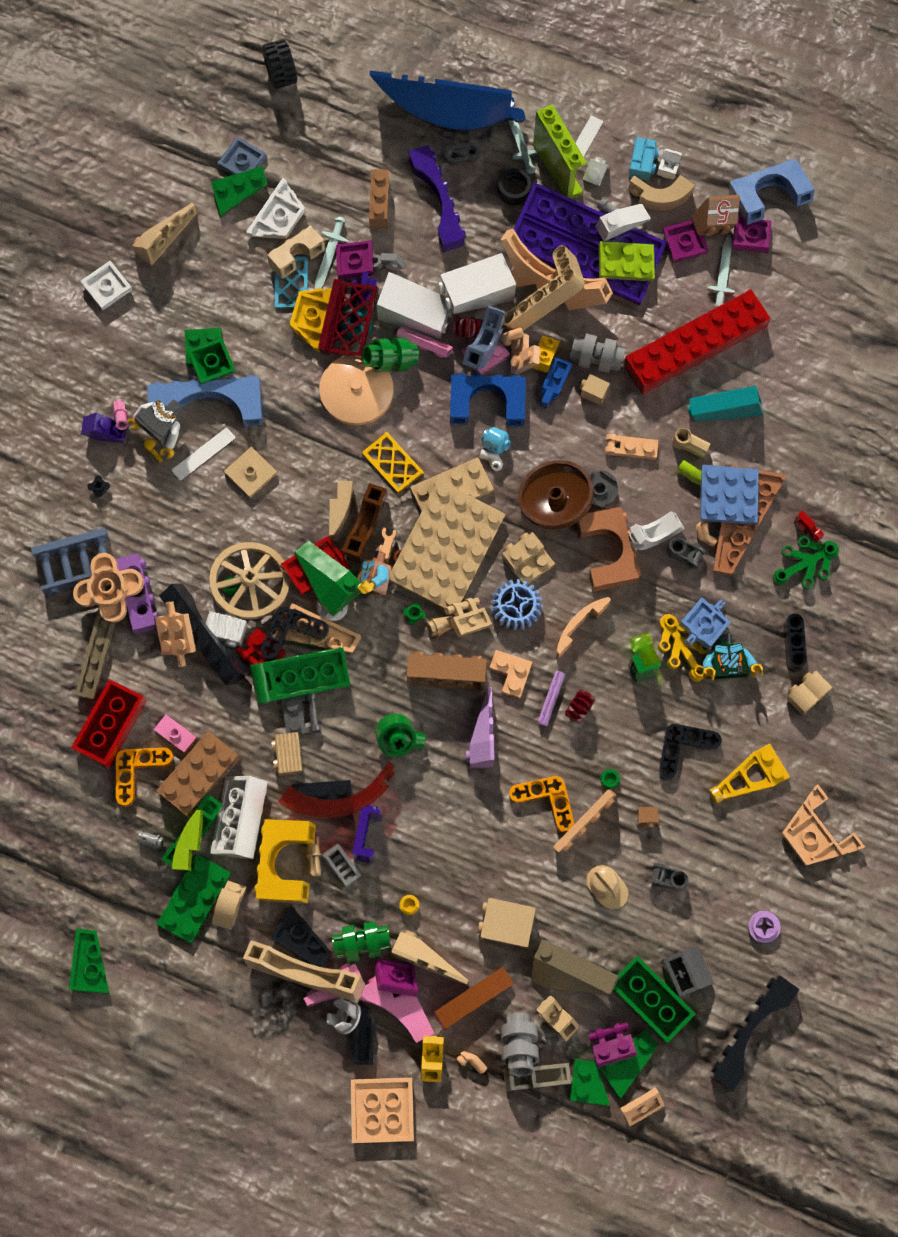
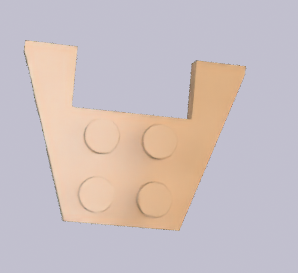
M819 785L813 788L782 832V836L805 866L852 853L865 847L855 833L838 844L813 812L815 808L829 799Z

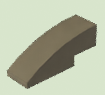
M569 1063L534 1066V1072L528 1076H513L509 1074V1070L504 1071L506 1091L571 1084Z

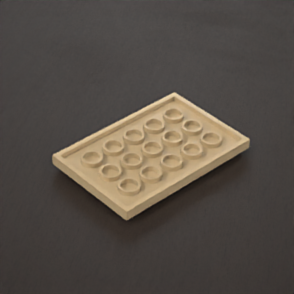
M438 479L390 572L389 581L443 609L449 607L452 603H461L506 514Z

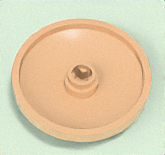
M343 356L326 368L320 380L319 392L322 405L332 418L343 424L360 426L372 423L386 413L393 399L394 388L389 372L376 373L372 367L364 365L363 358Z

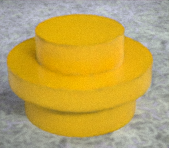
M413 895L404 896L399 903L400 910L406 915L415 914L419 909L418 899Z

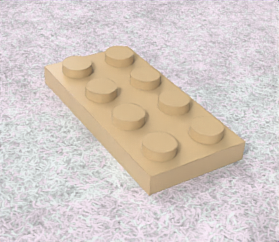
M478 457L410 487L421 512L438 479L476 499L494 492V488Z

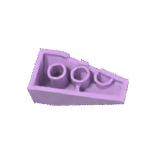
M492 687L487 688L470 742L469 751H466V762H470V768H490L494 766Z

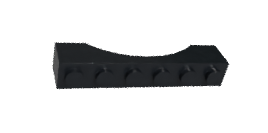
M171 584L159 595L164 604L174 601L176 613L189 614L196 647L225 685H235L249 673L241 660L225 647L208 628L198 612L194 598L183 584Z
M780 975L769 980L766 985L768 990L765 995L760 994L755 1002L757 1007L753 1012L750 1010L744 1018L746 1024L742 1029L739 1027L733 1035L734 1042L731 1046L728 1044L722 1052L723 1059L720 1063L717 1061L710 1070L713 1073L710 1078L730 1092L735 1090L745 1075V1049L753 1030L769 1014L788 1007L800 990Z

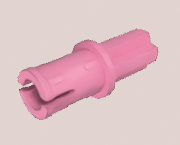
M117 399L113 403V417L116 419V427L119 430H124L128 427V412L125 409L124 402H121V399Z

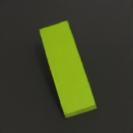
M201 810L195 811L181 833L173 857V870L191 871L192 851L201 850L204 813Z

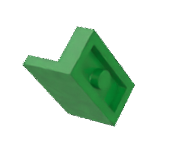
M636 654L631 657L628 667L635 683L657 675L661 665L658 662L645 667L640 655Z

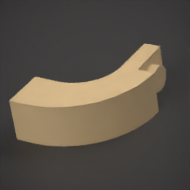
M680 175L671 186L664 189H656L633 176L628 189L634 196L640 197L639 204H643L644 208L654 211H668L685 203L693 194L695 184Z

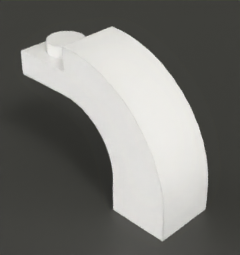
M671 511L648 525H633L630 527L632 532L629 533V536L638 550H645L672 538L685 528L676 513Z

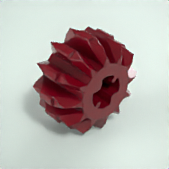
M455 317L452 323V333L455 336L477 338L483 321L475 317Z
M578 690L566 709L565 716L573 722L581 723L594 704L595 697L587 691Z

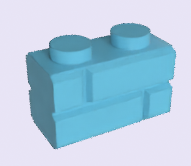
M640 137L635 139L628 175L630 178L636 176L640 180L648 181L650 175H654L656 164H653V160L657 159L659 148H656V140H646Z

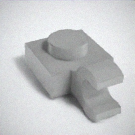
M382 253L381 256L374 255V260L378 261L374 264V270H380L384 266L389 270L404 269L405 262L399 254Z

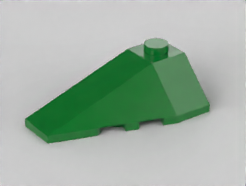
M307 541L295 551L294 554L304 573H306L320 605L332 617L361 594V591L358 589V585L361 582L348 569L310 541Z

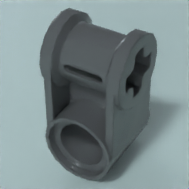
M674 538L667 547V554L670 558L683 563L689 568L698 569V562L701 556L705 554V550L682 538ZM672 546H679L681 551L677 552L673 550Z
M653 863L654 871L648 883L675 891L685 889L688 883V876L685 872L663 864ZM680 876L683 878L684 884L678 886L674 883L673 879Z

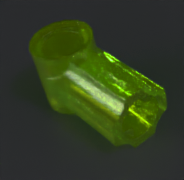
M648 631L629 639L634 653L640 655L645 667L658 662L662 665L655 652L654 642Z

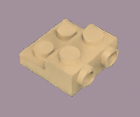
M526 532L518 538V543L515 545L512 543L508 544L502 553V559L516 577L520 579L522 585L524 581L528 582L527 585L555 566L554 561L544 550L543 544L533 532L531 534Z

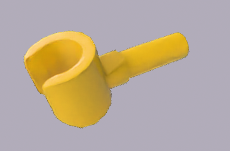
M148 437L144 442V448L151 452L158 462L161 463L163 459L154 449L156 442Z

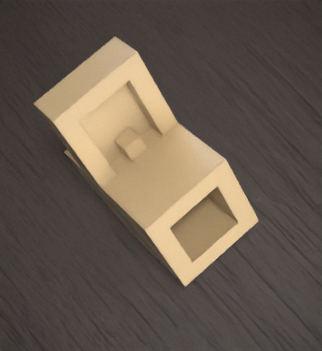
M227 881L218 897L212 924L229 930L232 929L247 886Z
M551 995L536 1009L539 1013L538 1015L565 1041L580 1028L574 1018L563 1010Z

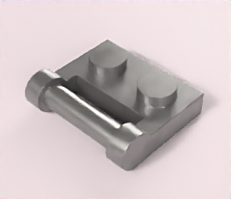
M316 693L282 699L286 734L298 732L300 736L321 732L315 700H317ZM304 702H308L310 727H305L302 706Z

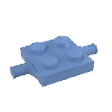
M701 597L679 623V626L690 635L684 641L685 645L691 641L687 647H691L695 641H698L706 649H709L731 623L721 612V609L726 605L725 601L721 604L723 600L719 599L714 606Z

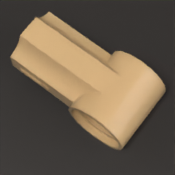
M679 428L672 438V445L676 449H684L702 459L710 446V443L694 436L687 428ZM678 436H683L686 441H680Z

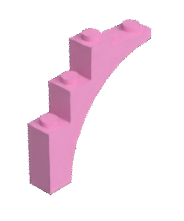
M347 963L339 968L360 975L356 964L351 965ZM376 976L368 980L369 984L365 985L359 999L360 1001L372 1003L396 1017L409 1031L416 1044L423 1041V1036L434 1035L417 997L397 994L398 997L394 998L391 992L377 989ZM313 989L306 993L307 997L304 1000L307 1006L310 1007L323 1001L335 1000L341 997Z

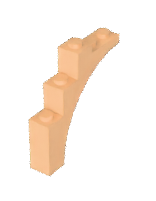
M514 229L506 231L500 241L509 257L510 263L513 265L510 272L517 287L536 284L538 290L558 276L557 270L540 261L526 248ZM583 278L584 287L564 302L568 310L607 304L613 292L606 278Z

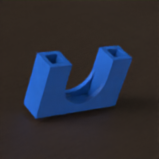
M462 373L451 375L450 424H468L469 403L472 397L478 392L490 390L501 395L505 401V425L524 426L526 377L519 375L503 377L502 375L484 376L483 374L466 376Z

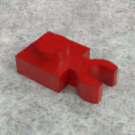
M803 510L796 516L794 522L800 531H804L806 534L809 533L815 542H819L825 534L815 526L816 523Z

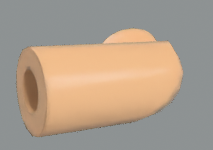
M522 327L503 333L500 337L502 344L509 346L512 344V340L524 337Z
M699 522L696 526L698 539L714 548L718 539L709 535L707 522Z
M464 1051L457 1057V1061L462 1066L469 1062L479 1074L484 1073L487 1069V1066L474 1054Z

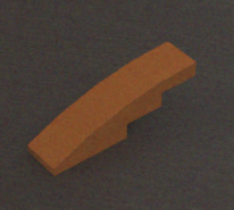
M502 967L436 1010L434 1015L445 1030L514 985V982L504 967Z

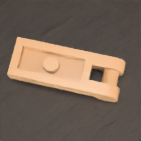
M615 434L606 435L607 446L605 447V454L650 460L657 459L658 440L617 436ZM615 443L620 444V448H616Z

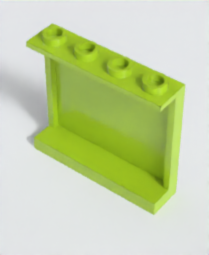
M551 104L536 111L533 145L562 195L574 199L583 194V190L576 180V171L578 168L586 165L587 162L555 107Z

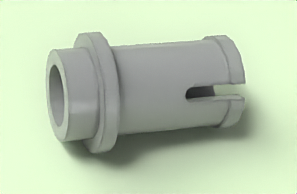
M602 199L597 206L600 212L603 211L606 214L619 209L609 203L608 199Z
M144 831L139 833V836L143 838L137 839V843L153 847L154 850L161 849L164 844V838L161 835L155 836Z

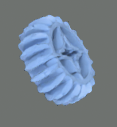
M517 579L516 584L509 580V586L506 583H502V588L497 587V593H494L492 596L495 599L491 601V605L495 606L491 609L492 613H496L494 618L495 620L500 619V625L506 622L507 629L510 628V625H513L514 631L517 630V626L524 630V624L531 627V621L536 623V616L541 615L539 610L543 607L540 604L542 597H536L539 591H533L534 585L527 587V581H524L522 585L520 584V579ZM517 592L527 595L529 599L527 597H520ZM511 593V600L501 605L502 599ZM514 599L518 604L520 603L519 611L518 608L513 606ZM532 605L530 613L523 617L522 610ZM512 612L516 618L510 617L506 613Z

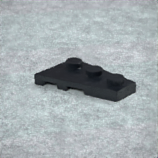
M291 904L271 935L270 940L305 962L318 967H324L332 952Z

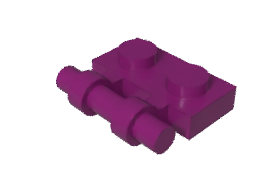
M628 1022L622 1024L615 1023L613 1027L603 1030L599 1028L596 1029V1032L589 1034L591 1042L596 1040L600 1042V1044L592 1046L598 1067L638 1056L632 1035L623 1036L622 1033L630 1030ZM617 1035L616 1039L606 1042L605 1037Z

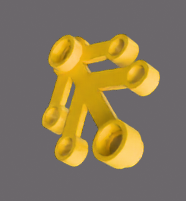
M671 614L662 616L659 624L663 633L661 641L657 646L658 650L661 653H666L671 647L669 643L670 634L674 639L667 666L670 669H676L680 665L679 654L681 651L691 668L689 671L690 679L694 682H700L704 672L703 666L697 664L689 648L699 651L702 655H706L711 650V647L705 651L702 648L703 645L698 642H694L691 647H687L691 641L686 645L684 644L687 638L681 637L679 632L688 633L679 626L677 618Z

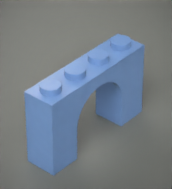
M796 158L773 167H768L762 171L751 173L748 176L737 178L729 184V195L740 196L739 212L747 225L764 219L765 207L757 195L760 189L767 186L781 187L788 192L796 207L812 202L815 191Z

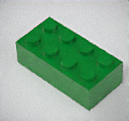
M638 955L618 974L619 978L612 992L664 1044H667L695 1015Z

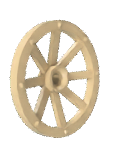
M255 542L238 543L225 549L215 559L210 570L209 585L215 602L226 613L241 619H259L272 614L285 601L290 586V579L280 567L281 563L284 562L283 558L272 548ZM247 551H257L265 554L252 569ZM241 552L245 570L225 560L231 555ZM270 558L276 562L281 572L258 573ZM220 566L240 576L216 583ZM252 576L253 578L249 580L247 577ZM283 578V587L278 595L259 580ZM241 583V586L228 604L222 598L218 589ZM258 587L275 601L259 610L255 588ZM246 589L250 592L253 611L235 608V605Z

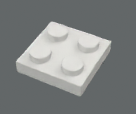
M111 261L80 281L102 311L132 291V287Z

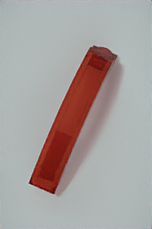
M389 761L369 786L353 796L338 800H321L306 796L290 786L280 798L278 804L296 814L314 819L327 820L348 817L360 812L362 807L374 804L384 795L390 787L384 781L387 780L389 782L396 773L393 771L395 765Z

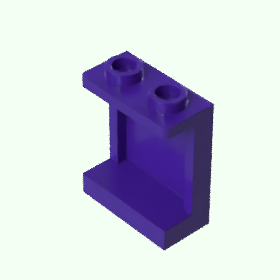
M367 805L361 808L352 855L354 860L373 863L375 857L374 850L364 847L370 819L382 821V812L378 810L377 806Z

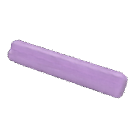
M556 671L538 719V724L542 726L548 725L565 674L560 671Z

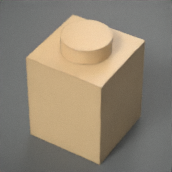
M589 374L587 380L583 379L579 389L582 390L581 397L601 406L609 390L610 383Z

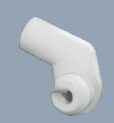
M481 450L479 458L488 460L494 471H500L503 467L500 456L487 450Z

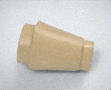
M454 616L431 619L430 622H427L429 634L432 637H438L452 629L453 626L450 620Z

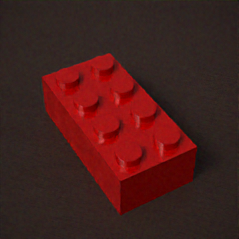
M109 679L71 748L75 753L110 769L147 700L143 695Z

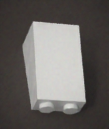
M502 253L441 274L440 282H438L441 293H445L446 305L448 309H452L453 314L514 301L516 283Z
M390 272L387 275L377 303L378 320L399 327L404 326L441 339L442 333H446L448 328L447 319L452 317L453 312L446 305V296Z

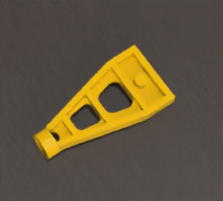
M769 743L753 752L717 787L715 786L710 789L709 794L714 803L717 804L725 799L772 788L789 779L790 776ZM758 764L765 775V779L751 782L746 774L747 770L752 765ZM737 776H741L746 787L733 790L730 781Z

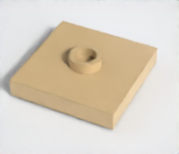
M252 447L224 471L249 498L253 497L277 475V471Z

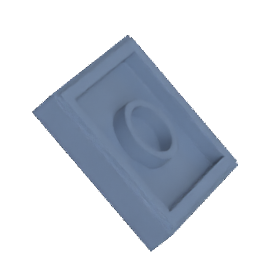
M236 137L217 162V166L234 175L260 167L267 158V154L241 138Z

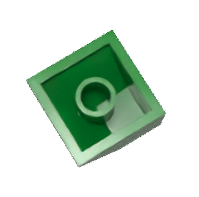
M223 338L187 350L200 384L236 372Z

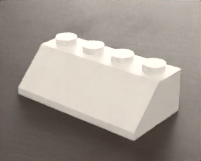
M252 776L225 777L220 801L224 806L217 817L210 854L239 859H253L268 781Z

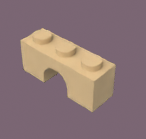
M312 226L301 230L293 238L286 240L278 248L271 250L267 254L269 266L283 279L297 270L295 259L293 258L295 255L305 254L312 260L324 252V239Z

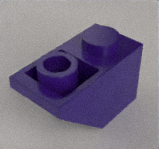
M96 412L83 417L81 435L94 440L123 443L125 442L126 429L119 430L116 427V420Z

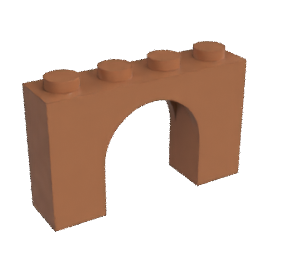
M622 507L587 513L576 523L580 539L607 535L619 543L622 551L621 557L615 563L590 569L589 578L593 592L635 584L641 576L639 565L636 566L635 563L637 558L636 550L634 547H631L630 543L632 541L629 536L631 531L627 530L626 523H628L627 514L622 511Z

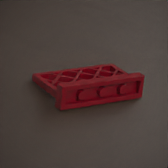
M334 279L318 349L322 354L363 358V348L366 345L379 290L378 286L343 282L341 279ZM347 288H354L357 292L350 298L346 297ZM367 290L372 291V296L365 301L361 294ZM360 297L363 303L354 309L350 302ZM349 304L352 311L343 316L341 313L342 308ZM366 306L368 313L360 318L357 312ZM356 314L359 320L350 326L347 319ZM345 321L348 328L339 333L337 330L338 325ZM362 323L364 330L357 336L353 329ZM351 331L355 338L346 343L342 337ZM341 339L344 346L339 349H333L334 343ZM358 341L360 344L359 351H351L349 347Z

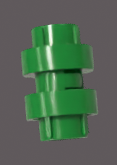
M393 338L391 341L388 339H374L371 345L364 346L362 356L364 365L372 367L376 373L389 372L391 369L394 372L408 371L411 366H416L419 360V350L415 343H410L406 338Z
M376 921L364 923V929L355 931L354 925L342 927L341 934L332 935L335 958L347 957L348 963L360 961L359 955L369 953L370 959L382 957L381 951L391 949L388 925L377 927Z

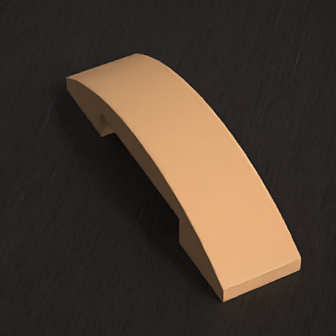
M609 597L589 604L572 618L559 640L556 652L558 659L572 645L573 640L569 636L591 613L598 618L610 605L611 599Z

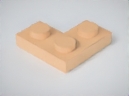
M524 334V337L512 340L510 361L512 374L517 375L539 365L540 347L536 345L529 347V335Z
M498 650L495 651L490 670L507 675L502 690L503 694L518 699L521 698L532 662Z

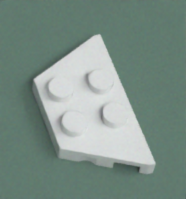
M282 178L246 231L247 236L287 239L305 212V207L297 199L296 194L290 189L284 178Z

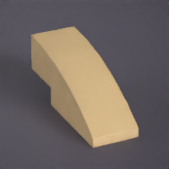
M338 481L337 499H330L329 537L332 541L336 539L347 520L353 499V481Z

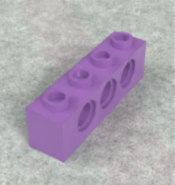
M138 553L117 558L119 571L134 569L144 578L143 594L140 597L130 596L125 598L133 632L135 635L157 630L155 618L159 616L157 611L154 612L152 605H156L153 594H149L148 590L151 587L149 576L145 577L144 570L147 569L145 559H141ZM147 608L146 614H138L140 609Z

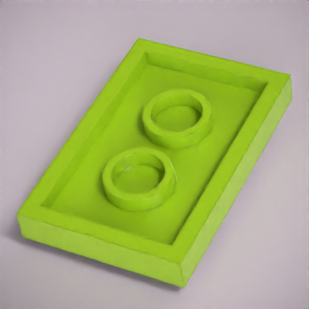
M600 241L599 278L654 281V245Z

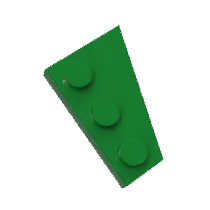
M76 929L69 990L109 994L98 935L95 930Z

